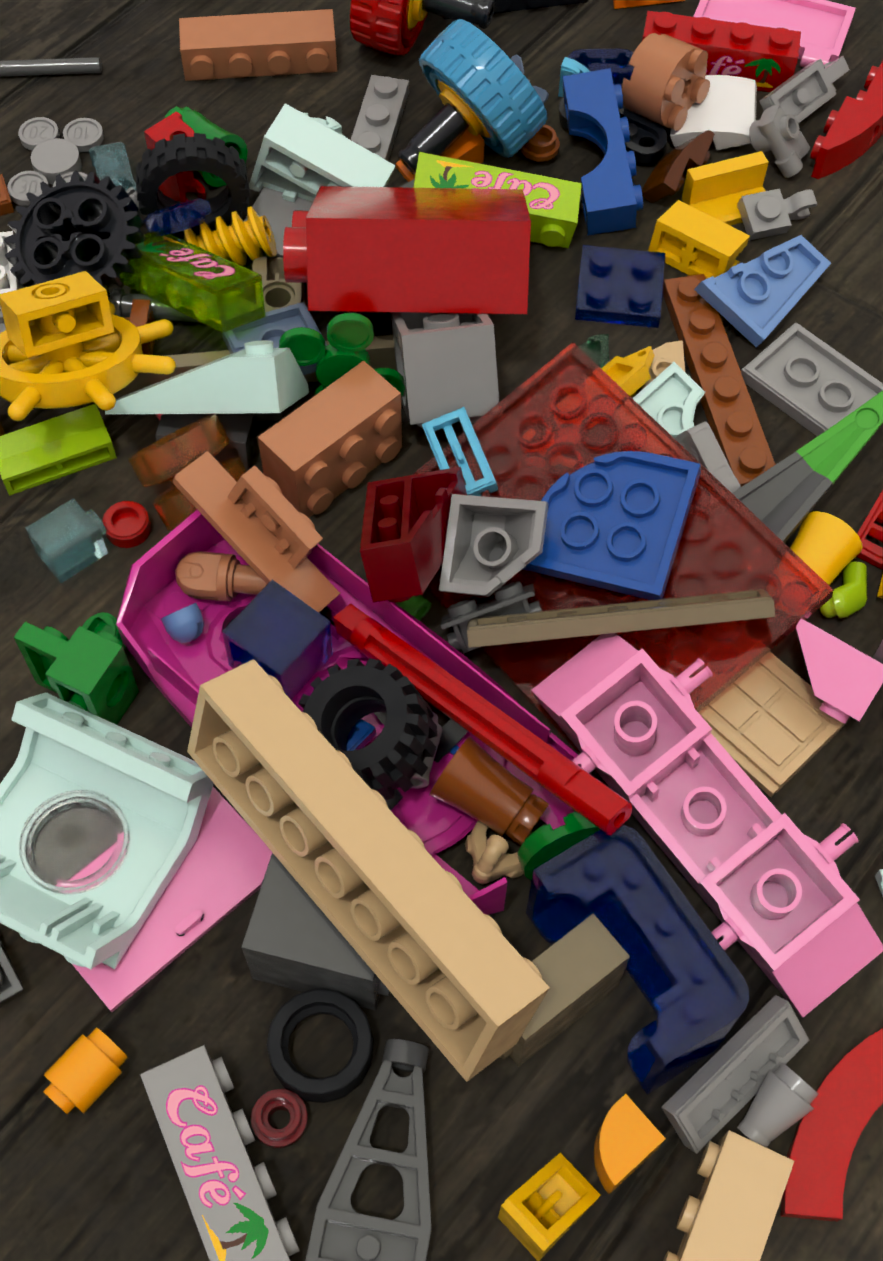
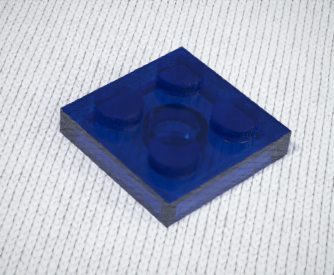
M583 245L575 320L659 328L665 253Z

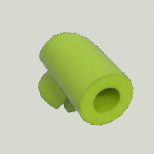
M855 561L850 562L843 569V585L835 588L833 593H823L819 599V608L823 616L826 618L835 616L845 618L865 606L867 601V566L862 562Z

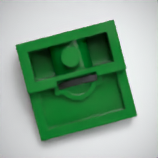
M24 622L14 636L37 684L57 693L60 699L116 725L119 723L139 693L132 668L124 651V645L119 639L108 632L98 631L96 634L79 626L69 640L55 628L46 626L42 630L28 622Z

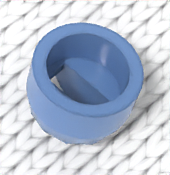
M197 603L161 618L167 633L173 640L180 643L191 642L197 639L203 632L204 621Z

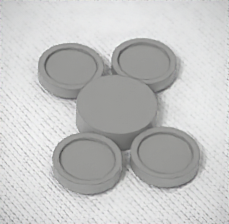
M35 117L25 121L20 126L18 134L21 144L26 149L32 151L31 163L34 171H23L10 179L7 189L11 200L18 205L29 206L31 203L26 194L30 192L40 196L42 194L40 183L43 181L48 186L53 184V187H55L56 175L58 174L66 182H69L73 172L78 171L85 181L88 175L80 172L82 162L79 152L94 150L103 142L104 134L100 123L91 118L72 120L63 129L64 139H60L58 126L53 120L46 117Z

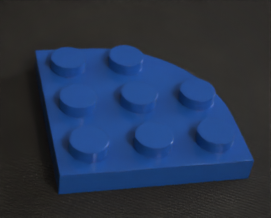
M623 451L594 457L593 463L578 469L570 475L568 472L565 473L550 487L541 500L549 503L543 552L523 569L648 600L663 599L700 477L701 464L654 453Z

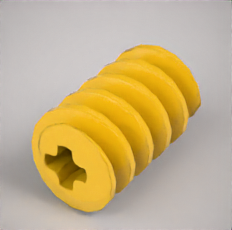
M252 206L247 207V221H243L237 211L231 212V226H227L222 217L218 216L215 217L216 230L211 231L205 221L200 222V235L198 236L194 234L190 226L184 227L183 248L194 251L192 254L185 255V257L208 254L210 256L199 258H210L211 261H216L217 265H227L230 267L233 261L235 265L241 267L246 265L247 255L254 261V259L263 257V250L269 257H274L277 254L274 234L265 215L259 217ZM198 258L189 259L187 262L195 280L199 279L200 276L194 275V272L206 271L215 273L216 271L214 266L198 268L189 263L199 261ZM211 262L200 263L198 265L210 264Z

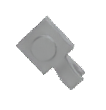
M779 188L742 196L737 206L746 233L750 235L749 240L787 233L792 226L790 220H800L809 217L810 212L808 208L816 207L817 201L812 189L797 192L783 199Z

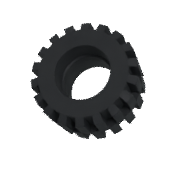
M369 658L365 666L359 659L348 660L347 668L341 669L337 664L327 669L330 676L323 681L317 677L310 684L314 688L310 696L303 694L298 704L304 709L303 712L307 713L314 720L318 731L336 750L341 751L347 756L354 771L371 789L379 792L385 801L395 798L393 790L398 787L406 792L414 786L410 779L415 773L422 777L427 771L428 767L423 762L425 757H434L436 746L430 738L437 737L438 734L437 725L431 719L434 716L431 707L409 679L403 676L391 664L385 667L380 660ZM375 712H387L384 728L371 744L359 750L346 751L348 735L361 718Z

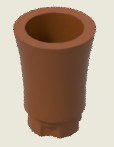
M471 736L464 741L452 757L429 796L456 807L475 818L500 836L506 833L510 839L519 845L523 844L549 805L542 798L532 794L534 790L532 787L518 779L492 758Z

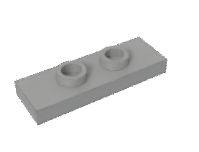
M775 995L661 1107L684 1146L697 1154L757 1094L769 1069L775 1072L782 1063L787 1064L809 1041L789 1001Z

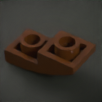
M707 130L667 154L647 179L642 189V196L650 203H654L668 195H674L682 186L687 169L703 166L707 163L710 157V151L708 150L715 134Z

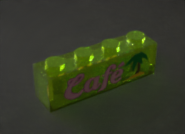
M161 230L144 234L146 240L135 244L143 255L142 258L129 260V263L135 270L134 274L122 272L119 275L124 285L222 333L266 317L261 274Z

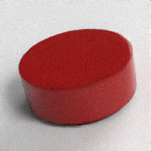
M121 501L109 507L104 513L102 525L106 537L117 547L132 548L138 546L148 538L151 532L148 513L137 502Z

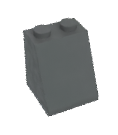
M272 853L241 947L252 979L301 992L314 989L338 991L353 999L359 1007L376 1011L380 994L389 997L391 992Z

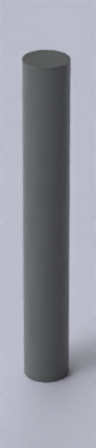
M100 57L0 61V77L102 73Z

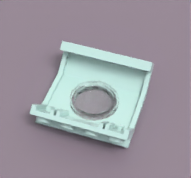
M45 692L17 701L12 716V721L26 727L18 757L0 783V923L19 932L23 939L32 943H40L62 954L71 964L92 969L103 963L115 969L196 842L214 783L194 760ZM116 843L111 857L99 870L89 876L70 880Z

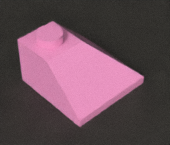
M801 618L796 625V630L814 696L823 700L819 709L844 724L847 723L850 716L860 722L883 684V664Z

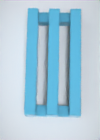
M465 407L422 424L440 470L449 469L434 432L443 428L458 466L462 469L467 495L481 496L480 493L489 490L490 493L499 490ZM460 421L484 478L477 481L474 480L451 424Z

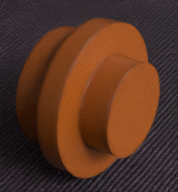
M544 124L520 150L530 160L537 162L548 161L558 154L560 141L555 130Z

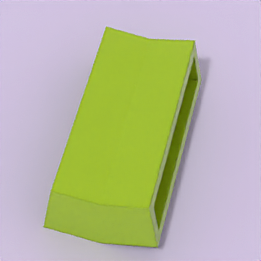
M96 404L0 436V475L9 496L117 458L111 438Z

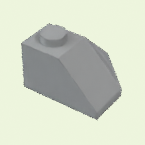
M452 494L439 591L489 597L543 552L549 503L546 501Z

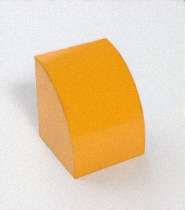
M627 1094L622 1096L607 1113L594 1144L596 1172L608 1194L613 1192L657 1151L666 1139Z

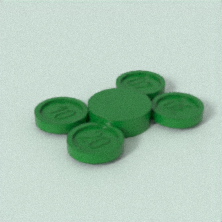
M357 313L340 314L331 319L327 325L329 345L325 346V339L318 331L311 328L298 327L286 331L280 337L279 348H290L299 366H308L316 363V377L322 385L316 389L315 396L362 361H365L370 366V356L365 348L373 341V324L367 317ZM390 368L374 369L401 393V397L404 395L405 380L401 373Z

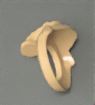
M477 821L471 834L467 835L465 842L466 851L473 858V879L479 884H486L502 876L510 878L522 876L523 871L518 859V852L506 854L509 849L508 842L499 835H491L487 840L486 831L489 827Z

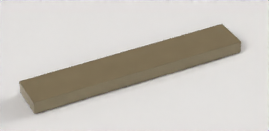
M756 589L480 617L468 621V647L775 617L774 599L767 591Z

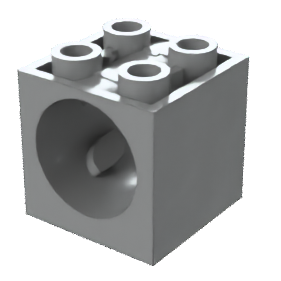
M391 312L396 370L401 373L405 380V392L401 397V403L410 425L417 424L418 427L423 428L422 424L462 407H465L470 422H480L486 420L488 415L500 413L494 324L487 314Z

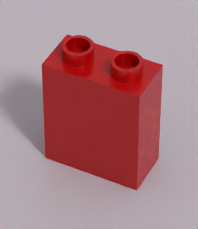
M320 186L310 210H294L292 227H285L283 240L285 282L307 283L308 311L527 314L531 220L523 189Z

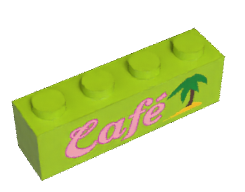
M419 152L413 188L523 189L531 220L530 241L551 247L558 246L569 249L578 223L582 183Z

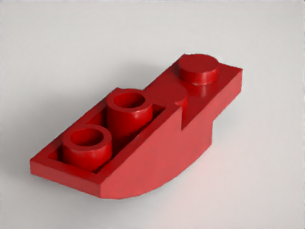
M883 61L879 67L874 65L871 67L864 85V89L867 92L860 90L856 99L846 96L839 111L832 109L823 131L827 135H819L810 155V159L816 160L811 177L821 179L848 166L866 153L882 136Z

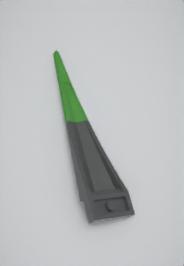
M883 390L796 452L724 499L686 521L663 599L746 591L883 424ZM711 624L691 625L688 627L700 636Z

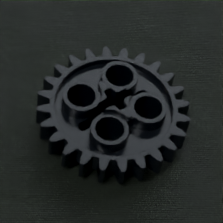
M74 171L70 182L67 183L58 174L56 175V186L52 188L44 181L41 182L42 194L40 196L30 192L26 194L31 203L28 208L16 206L15 209L22 216L21 220L8 222V226L16 233L4 239L5 243L12 249L5 254L6 259L13 265L10 269L11 273L25 288L86 271L107 290L109 298L108 285L113 283L122 288L124 283L119 275L122 272L134 274L135 270L129 263V260L142 258L143 254L135 245L146 240L139 229L145 225L137 213L139 208L121 185L115 186L108 176L100 181L94 172H90L84 181L78 171Z

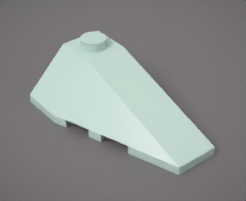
M268 340L252 341L245 343V349L116 399L114 408L105 411V415L281 413L309 393V388L290 348H273V341Z

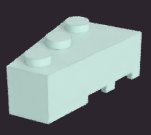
M285 103L263 138L249 183V189L260 192L262 187L282 192L283 199L295 203L298 197L313 202L320 186L387 187L395 165Z

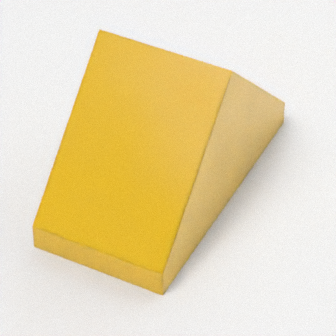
M560 1152L504 1201L498 1218L537 1261H540L601 1195Z

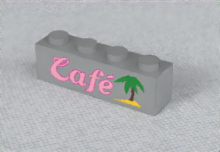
M203 1045L140 1074L209 1260L291 1261L290 1256L299 1252V1247L287 1218L284 1217L275 1221L268 1199L276 1196L277 1192L265 1163L262 1162L256 1166L252 1163L246 1145L256 1140L243 1108L235 1112L231 1110L225 1092L234 1089V1085L223 1058L219 1057L212 1061Z

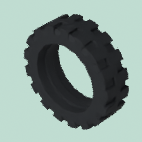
M184 133L173 135V139L166 141L164 138L155 143L153 150L148 148L142 155V163L138 162L136 166L137 201H139L140 212L142 215L147 214V221L154 227H162V232L173 235V233H178L180 237L184 238V227L190 226L195 235H200L201 221H205L211 231L216 230L215 217L221 216L226 225L229 226L232 223L231 212L237 211L242 219V211L246 212L249 206L248 197H250L246 164L243 159H239V152L233 146L228 148L225 146V141L217 137L211 140L206 138V134L194 133V137H185ZM194 170L212 173L227 184L216 197L204 202L195 203L175 201L164 195L159 189V186L168 177L180 172Z

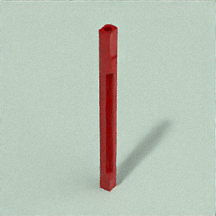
M351 603L333 616L337 634L351 643L353 647L370 659L380 660L385 667L388 664L396 667L403 676L409 679L425 700L607 835L611 836L630 818L633 807L629 801L484 699L378 621L369 617Z

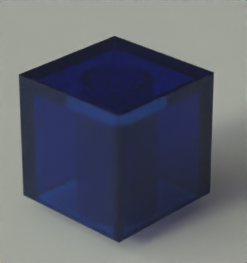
M273 579L222 631L229 666L234 669L254 659L268 675L274 676L279 681L284 693L290 700L297 695L333 655L331 621Z

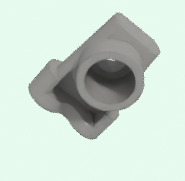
M779 105L764 110L760 120L754 121L750 126L751 144L757 152L772 151L776 159L775 164L785 178L792 177L802 169L803 163L801 159L809 152L810 145L802 132L799 131L798 121L793 114L786 115Z

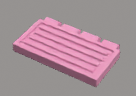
M700 0L693 17H707L713 20L735 23L745 22L750 25L801 31L798 59H801L800 67H805L819 59L822 60L824 65L829 61L832 62L839 59L856 8L827 0Z

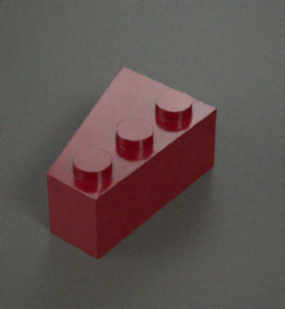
M461 467L368 482L360 553L373 603L387 600L398 603L409 600L413 596L423 595L443 563L452 494L467 495Z

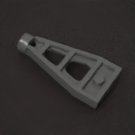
M402 1039L386 1040L381 1068L317 1204L305 1261H426L432 1231L423 1073L426 1070L429 1053L427 1046ZM393 1069L411 1074L406 1077H400L394 1073ZM385 1106L405 1109L409 1115L408 1146L402 1153L373 1148L370 1144V1137L377 1115ZM380 1164L394 1167L403 1179L404 1208L402 1213L393 1220L359 1214L352 1208V1193L360 1175L370 1165Z

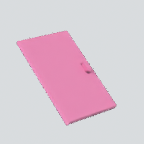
M213 787L196 842L116 968L113 969L103 963L92 969L72 965L111 1012L115 1011L261 888L272 851ZM125 835L59 888L78 889L89 886L105 877L121 857Z

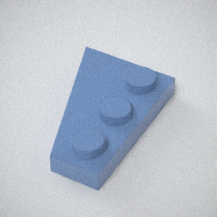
M799 235L763 252L759 257L743 264L742 262L715 278L712 276L701 281L694 290L757 347L829 267L831 262L802 235Z

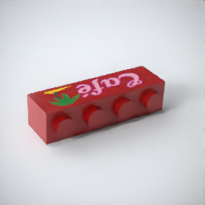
M647 11L643 39L652 33L666 34L701 48L708 53L706 75H729L753 79L756 81L757 91L772 92L794 75L801 39V31L788 30L786 28L750 25L745 22L735 23L713 20L707 17H691L655 11Z

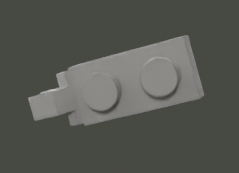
M844 56L835 61H829L825 65L821 59L806 65L759 100L763 110L773 105H779L786 115L793 114L798 123H800L836 95L833 82L850 69Z

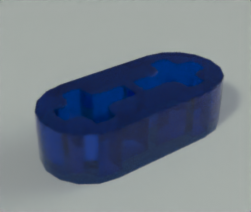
M579 49L568 55V58L581 63L590 72L611 68L613 84H621V88L623 79L630 80L634 67L629 65L634 52L628 49Z

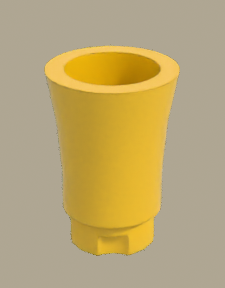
M819 511L810 512L804 519L796 538L784 559L772 574V581L766 588L768 594L774 599V607L777 611H781L791 618L799 619L804 617L809 608L817 604L839 573L862 551L860 537L847 523L836 516Z

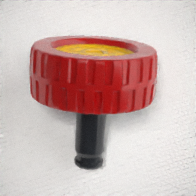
M351 0L350 30L353 38L358 43L382 52L401 56L407 54L413 47L423 28L428 12L452 20L463 19L473 25H479L481 29H486L489 27L494 14L495 0Z

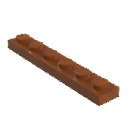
M697 274L665 279L663 281L662 294L679 341L683 340L684 356L692 379L705 391L700 401L708 424L733 474L742 487L776 464L719 312L694 290L701 281L706 279L705 275Z

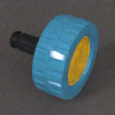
M458 19L443 30L419 58L422 72L439 95L444 106L409 141L408 146L398 152V158L415 175L419 152L442 156L466 130L475 136L480 134L487 147L500 156L509 158L518 152L546 123L547 111L536 90L505 52L476 26L466 20Z

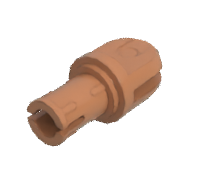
M202 551L189 553L179 561L175 570L178 586L186 595L193 598L231 602L238 593L278 598V595L250 565H241L234 554Z

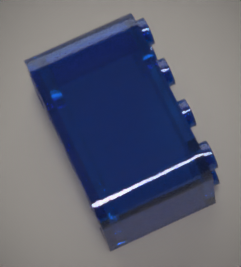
M622 825L611 836L599 830L535 868L531 880L526 914L540 935L547 942L554 944L594 913L628 953L630 958L626 970L657 1014L655 1021L639 1030L632 1037L627 1049L629 1067L646 1094L649 1095L714 1052L722 1044L746 1010L749 1001V988L742 974L643 837L635 829Z

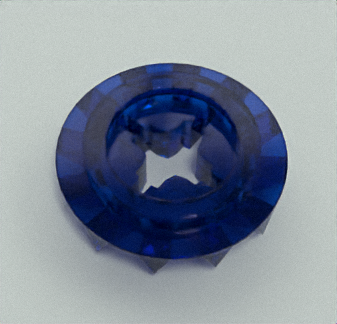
M191 199L154 211L144 221L147 232H157L158 236L180 232L205 222V216L212 213L209 202L205 199Z

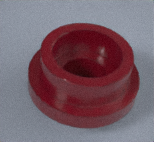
M287 1089L268 1091L257 1100L252 1109L251 1125L256 1137L263 1144L272 1148H285L294 1144L301 1138L307 1127L308 1114L304 1102L296 1093ZM278 1110H285L290 1114L288 1125L282 1129H275L270 1125L271 1115Z

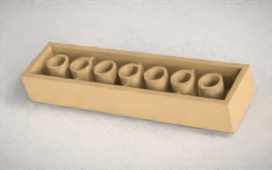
M254 659L201 684L187 752L465 1081H469L516 1045L550 989L542 979L538 968L530 960L523 958L502 935L496 921L489 915L482 913L464 893L457 878L450 872L445 871L425 849L420 837L412 830H408L388 808L383 796L376 790L371 789L352 768L347 756L341 751L336 750L318 731L314 720L307 713L299 710L284 693L279 681L274 676L268 675Z

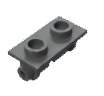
M520 581L511 582L498 588L494 592L495 597L476 604L475 598H469L447 608L449 614L442 617L440 625L442 630L451 626L454 629V632L447 634L449 644L458 651L462 649L464 654L479 648L468 647L467 625L470 619L542 611L539 601L532 603L528 601L529 597L535 596L533 583L522 587Z

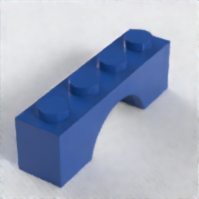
M611 68L563 76V101L569 135L583 137L592 141L605 155L601 163L593 171L581 177V202L587 235L636 228L637 211L643 210V196L641 186H633L632 176L637 174L634 151H626L625 146L626 142H630V132L627 117L620 118L619 109H623L621 84H613Z

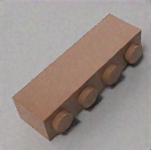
M333 9L179 18L180 53L185 81L337 72Z

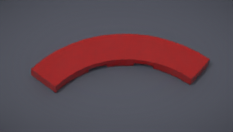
M883 1028L867 1037L847 1053L816 1089L819 1094L810 1104L814 1109L800 1120L787 1154V1158L795 1162L781 1199V1217L836 1222L843 1219L844 1187L853 1150L868 1121L883 1103Z

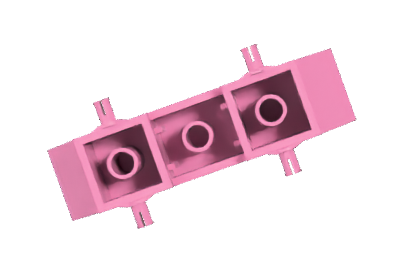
M616 633L601 634L534 687L531 693L581 752L572 761L588 773L596 770L613 791L632 804L633 816L721 920L722 924L698 941L705 950L717 939L723 938L721 942L707 952L708 956L714 961L716 957L738 941L785 999L789 1001L801 1018L805 1017L883 952V944L857 903L860 899L841 878L837 865L834 862L850 847L859 842L857 836L853 832L836 846L835 843L851 830L846 824L842 823L839 828L822 842L818 843L804 835L786 813L780 814L711 734L712 728L695 710L689 693L713 676L708 666L704 668L705 663L700 658L696 659L692 665L677 677H674L672 674L660 669L643 648L638 651Z

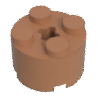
M649 34L638 45L630 59L629 65L633 66L634 70L630 80L623 79V106L662 126L675 131L680 130L686 121L690 107L695 102L702 103L709 92L710 81L705 79L708 59L707 51L666 34Z

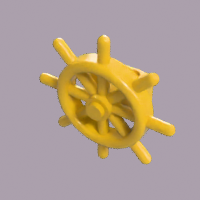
M86 271L0 294V306L6 330L0 333V397L11 402L8 407V415L14 421L25 419L33 408L57 409L94 402L100 409L108 411L113 409L116 404L113 394L128 386L139 373L169 375L175 371L176 363L173 358L169 356L145 355L141 345L170 336L174 329L173 324L167 319H161L136 327L127 319L115 315L116 309L114 304L108 301L107 290Z

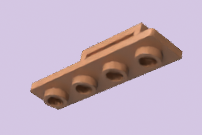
M206 451L175 475L173 484L303 623H308L340 594L307 558L323 539L316 531L313 522L305 514L298 512L282 495L278 484L270 477L265 476L255 465L236 482L221 464Z

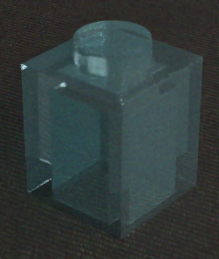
M74 498L25 528L36 554L60 583L68 580L108 554L102 535L107 533L103 522L92 509L85 512Z

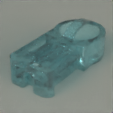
M116 142L100 145L89 150L92 165L95 167L100 181L108 176L115 186L121 185L125 191L133 187L135 192L137 191L124 143Z

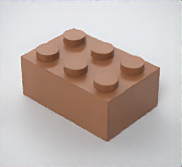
M362 361L258 436L263 474L278 484L282 495L298 512L305 514L308 518L314 514L317 515L324 512L330 506L333 499L348 488L357 487L370 471L381 463L390 462L402 448L401 393L365 361Z

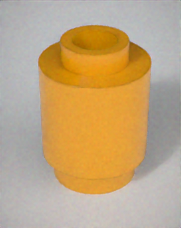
M96 1027L87 1037L82 1034L45 1072L44 1076L51 1084L43 1092L67 1115L75 1106L84 1114L122 1073L119 1067L128 1057L107 1035Z

